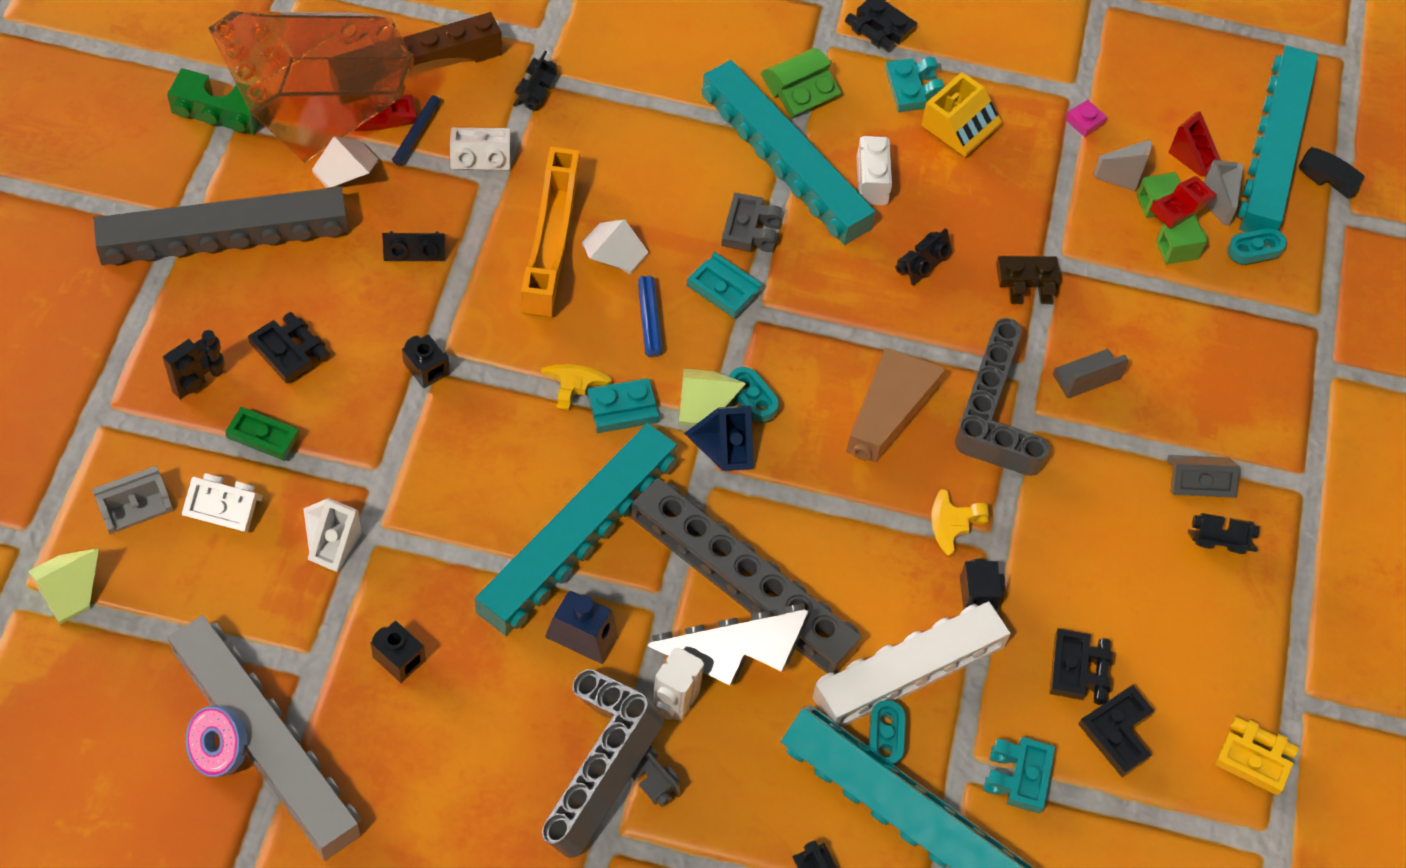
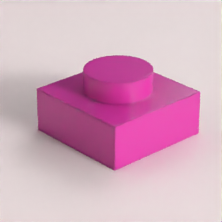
M1087 99L1068 111L1065 120L1081 135L1086 137L1105 125L1107 116Z

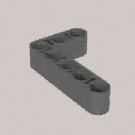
M1003 318L994 325L959 425L955 446L959 452L967 456L1024 475L1033 476L1040 473L1049 453L1047 441L1040 436L992 420L1021 335V327L1015 320Z
M592 669L584 670L576 676L572 686L573 692L592 710L611 720L542 828L543 839L565 857L569 858L576 857L584 851L664 724L663 712L645 695Z

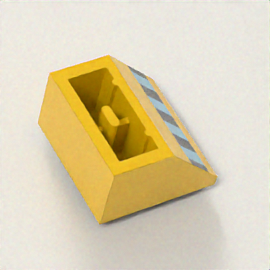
M961 72L926 102L921 126L966 157L999 128L1002 121L985 87Z

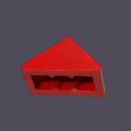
M1201 111L1195 112L1178 127L1168 153L1197 175L1205 176L1209 172L1213 160H1221Z

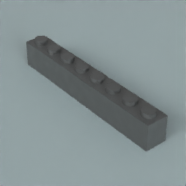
M342 187L93 217L95 245L101 265H116L122 262L147 261L153 258L178 257L185 254L210 253L216 250L241 249L255 245H273L279 242L304 241L310 238L335 237L348 234Z

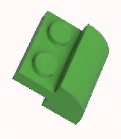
M811 48L761 72V76L774 98L779 96L791 119L829 102L841 94L828 69L831 62L817 48Z

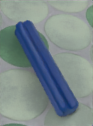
M641 276L638 279L645 354L648 357H658L662 354V342L655 279L652 276Z

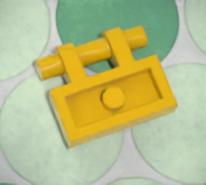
M1235 716L1230 728L1242 735L1240 737L1229 732L1214 765L1279 796L1284 789L1294 764L1281 757V755L1284 754L1294 759L1299 746L1288 742V737L1280 733L1274 735L1260 728L1259 723L1251 719L1247 722ZM1253 740L1270 747V751L1252 743Z

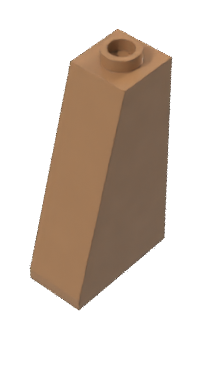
M885 347L851 432L846 452L853 454L861 460L877 462L938 390L945 367Z

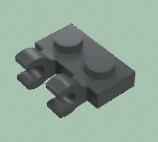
M734 192L722 235L721 246L751 251L754 244L762 251L773 252L776 231L773 229H779L782 208L775 205H763L762 197ZM758 222H762L768 228H757Z

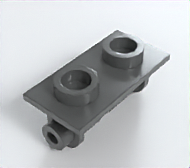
M650 745L631 778L636 781L645 773L648 777L639 784V787L651 799L654 805L659 804L661 807H664L671 801L672 797L669 794L672 792L678 798L681 796L678 785L681 780L671 767L667 765L663 768L656 760L658 754Z

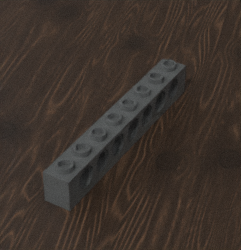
M658 477L632 502V520L751 614L771 611L772 616L785 614L784 607L804 603L805 610L811 611L812 614L795 649L827 674L831 672L837 674L858 652L862 636L851 623L840 620L833 614L828 605L821 601L817 602L808 595L800 583L790 581L774 563L766 562L758 556L750 544L739 541L724 524L715 522L708 517L701 506L685 499L674 485L666 484ZM667 513H674V514H676L677 516H676V517H668V516H666L665 514H667ZM698 532L702 534V536L694 537L690 535V533ZM715 552H724L727 556L720 557ZM747 571L753 576L746 577L741 575L740 572ZM773 591L779 596L771 597L765 594V592ZM820 631L826 632V633H828L831 637H828V638L820 637V636L817 634V632H820Z

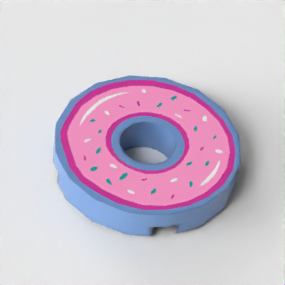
M214 705L198 710L191 718L186 731V750L189 760L195 769L208 777L226 776L235 772L243 763L246 755L243 754L244 745H247L248 736L244 722L237 712L231 708ZM216 733L220 738L219 749H217L214 744V736Z

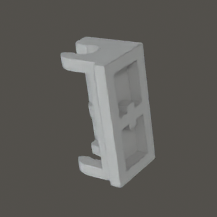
M157 466L92 489L109 535L173 511L169 495Z

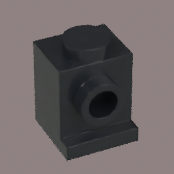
M429 334L422 338L416 335L407 340L404 348H402L403 363L423 389L450 375L449 356L446 352H442Z

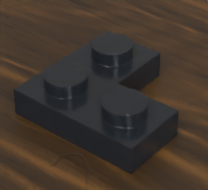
M1133 685L1082 718L1078 724L1122 778L1148 761L1151 756L1131 730L1150 718L1154 710Z

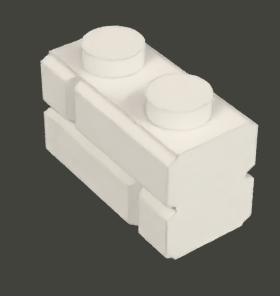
M860 137L856 156L858 193L869 205L888 204L889 193L892 187L890 140L887 137Z
M680 647L672 649L666 658V663H663L655 675L652 702L663 712L665 719H674L676 721L683 720L690 709V705L694 703L699 695L704 663L700 658Z

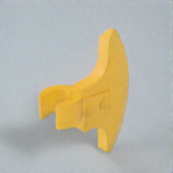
M558 364L541 368L543 376L557 379L561 384L557 396L558 403L556 408L569 410L573 395H585L589 387L594 385H610L613 381L606 374L586 366Z
M942 489L938 492L932 509V528L936 541L947 556L955 554V539L960 535L969 534V523L981 525L989 522L987 504L977 503L970 507L957 508L950 503L947 490Z

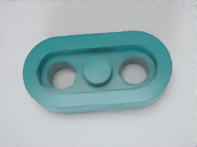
M1273 228L1236 234L1230 240L1227 254L1234 262L1239 264H1250L1275 259L1282 254L1286 246V238L1280 231Z
M748 367L734 369L729 377L746 383L745 386L748 387L741 389L734 399L740 406H751V414L754 421L768 422L772 420L778 410L777 396L753 369ZM758 407H763V408H765L766 410H759V409H757V408H758Z
M883 700L875 704L870 714L868 746L878 754H880L879 751L882 749L888 750L891 756L884 758L897 766L904 753L905 712L898 703L891 700ZM888 718L891 720L892 724L885 725L882 723L881 719Z

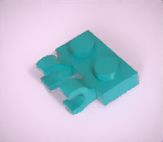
M935 57L925 58L918 64H915L914 58L886 62L885 71L898 112L925 109L926 102L945 87L942 79H935L936 73L934 69L938 68ZM921 80H931L924 86L921 84Z
M1021 737L1018 745L1006 740L997 739L995 746L991 748L989 760L1002 764L1014 763L1012 776L990 770L989 777L985 778L983 791L995 795L1007 794V805L1040 814L1044 809L1055 746Z

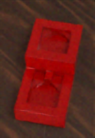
M383 94L382 102H352L351 112L355 131L388 129L416 121L412 95Z
M1194 176L1179 183L1173 193L1154 201L1149 210L1171 229L1207 206L1215 199L1217 194L1200 178Z

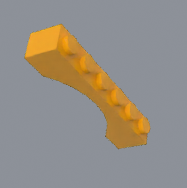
M550 147L534 244L526 265L521 289V313L552 317L579 177L580 150Z

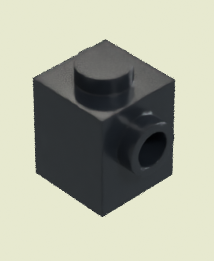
M985 559L965 561L960 574L963 610L972 604L980 606L989 601L995 611H997L1002 599V593L1005 592L1004 574H999L998 561H987Z
M396 620L390 626L379 629L373 636L372 642H370L373 658L400 683L426 661L424 645Z

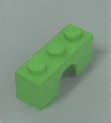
M1176 172L1143 177L1136 196L1146 218L1157 217L1149 210L1154 201L1173 193L1177 185L1181 183ZM1195 214L1171 229L1163 223L1156 243L1167 265L1198 260L1207 244V236L1205 231L1200 228L1197 215Z

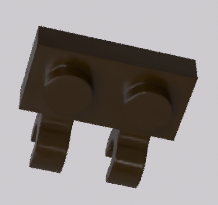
M998 256L996 267L999 287L1009 288L1011 304H1023L1022 294H1026V287H1038L1040 304H1053L1052 295H1056V287H1059L1061 281L1057 256Z

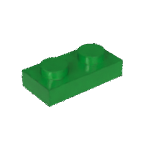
M240 407L225 431L227 439L283 461L286 460L300 437L299 429L244 407Z

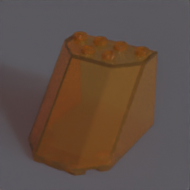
M232 11L208 28L251 114L304 163L325 150L334 136L344 137L402 98L406 88L403 83L407 71L412 70L415 62L413 55L407 50V45L400 32L395 28L396 25L390 16L355 12Z

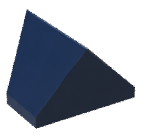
M750 405L718 407L684 433L721 471L753 469L752 414Z

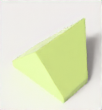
M683 369L679 425L694 426L718 407H726L746 383L715 371Z
M99 548L58 555L28 571L59 625L91 609L90 600Z

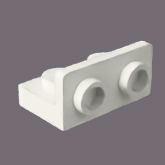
M451 127V169L509 170L510 128Z
M204 473L203 479L192 477L181 515L248 532L256 502L262 501L263 497L261 494L254 493L255 486L236 481L234 487L223 485L224 478Z

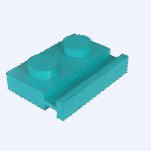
M716 252L687 278V286L732 318H735L753 300V297L762 290L760 282Z
M649 378L587 389V396L597 433L642 426L646 423H659V413L656 409V402Z

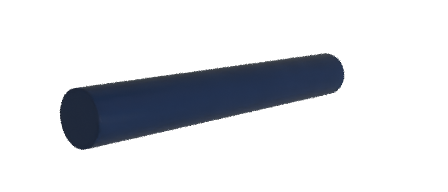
M430 96L393 156L392 161L398 166L403 165L441 103L437 96Z

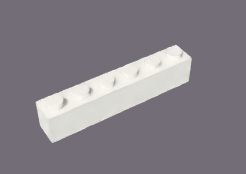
M989 601L980 606L972 604L955 618H943L936 622L932 629L923 633L921 631L913 632L902 643L894 647L886 645L879 649L875 656L865 661L863 658L853 661L842 672L825 674L817 681L812 698L820 712L843 727L870 714L875 704L880 701L891 700L895 702L1004 649L1011 633Z

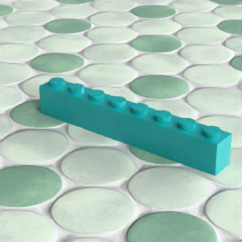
M1285 45L1281 56L1276 55L1271 71L1275 72V75H1271L1266 91L1271 93L1270 96L1266 95L1262 106V112H1266V115L1261 116L1257 132L1261 133V137L1257 136L1252 149V153L1256 154V158L1252 157L1247 174L1252 176L1251 179L1246 180L1242 195L1247 197L1246 201L1242 200L1237 217L1242 218L1239 228L1241 231L1250 232L1265 228L1278 230L1282 223L1318 54Z
M732 60L703 75L702 95L708 103H712L719 111L723 120L729 122L737 130L740 138L746 140L754 148L757 156L769 164L774 174L784 180L794 196L800 198L808 206L811 214L814 217H818L827 226L829 233L833 237H837L843 245H846L872 230L876 211Z
M646 423L475 597L476 614L505 636L514 628L517 630L522 627L529 616V612L536 605L538 607L543 605L550 596L551 589L558 582L560 584L564 583L572 573L574 565L579 560L585 561L592 553L594 545L601 538L606 539L612 533L615 523L622 516L627 517L631 513L632 502L663 473L667 475L673 470L677 463V444L649 423Z
M812 705L801 709L780 741L787 747L786 752L792 758L799 762H804L805 760L815 767L814 773L819 778L828 783L834 781L843 788L842 793L845 797L857 804L862 802L872 809L870 814L876 820L885 825L891 823L900 830L899 835L902 839L913 846L919 844L929 851L928 857L941 867L946 868L948 865L950 868H1035Z

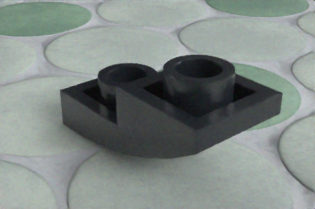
M1310 147L1298 166L1318 185L1328 180L1335 189L1347 198L1356 194L1365 177L1356 168L1339 157L1314 147Z

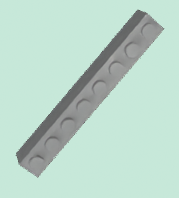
M202 615L168 636L173 654L210 705L231 708L242 719L248 736L247 745H244V752L321 858L326 861L361 837L358 827L361 818L350 803L345 806L338 796L341 795V792L331 777L325 779L319 772L321 768L320 762L311 750L305 753L299 745L302 739L293 725L285 726L280 717L283 714L272 698L266 700L262 695L261 691L264 689L253 672L247 675L242 668L245 663L239 652L234 647L229 650L223 642L226 640V637L216 622L210 625L205 616Z

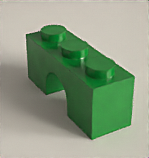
M183 68L180 69L167 93L171 113L184 118L188 117L204 121L210 125L230 128L236 132L255 135L268 109L263 89L236 83L229 94L215 97L212 96L209 75Z

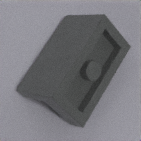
M1109 349L1056 367L1053 376L1066 397L1071 398L1120 380L1129 360L1126 355L1114 358Z
M1168 455L1167 462L1173 467L1170 490L1173 495L1237 496L1240 466L1231 458Z

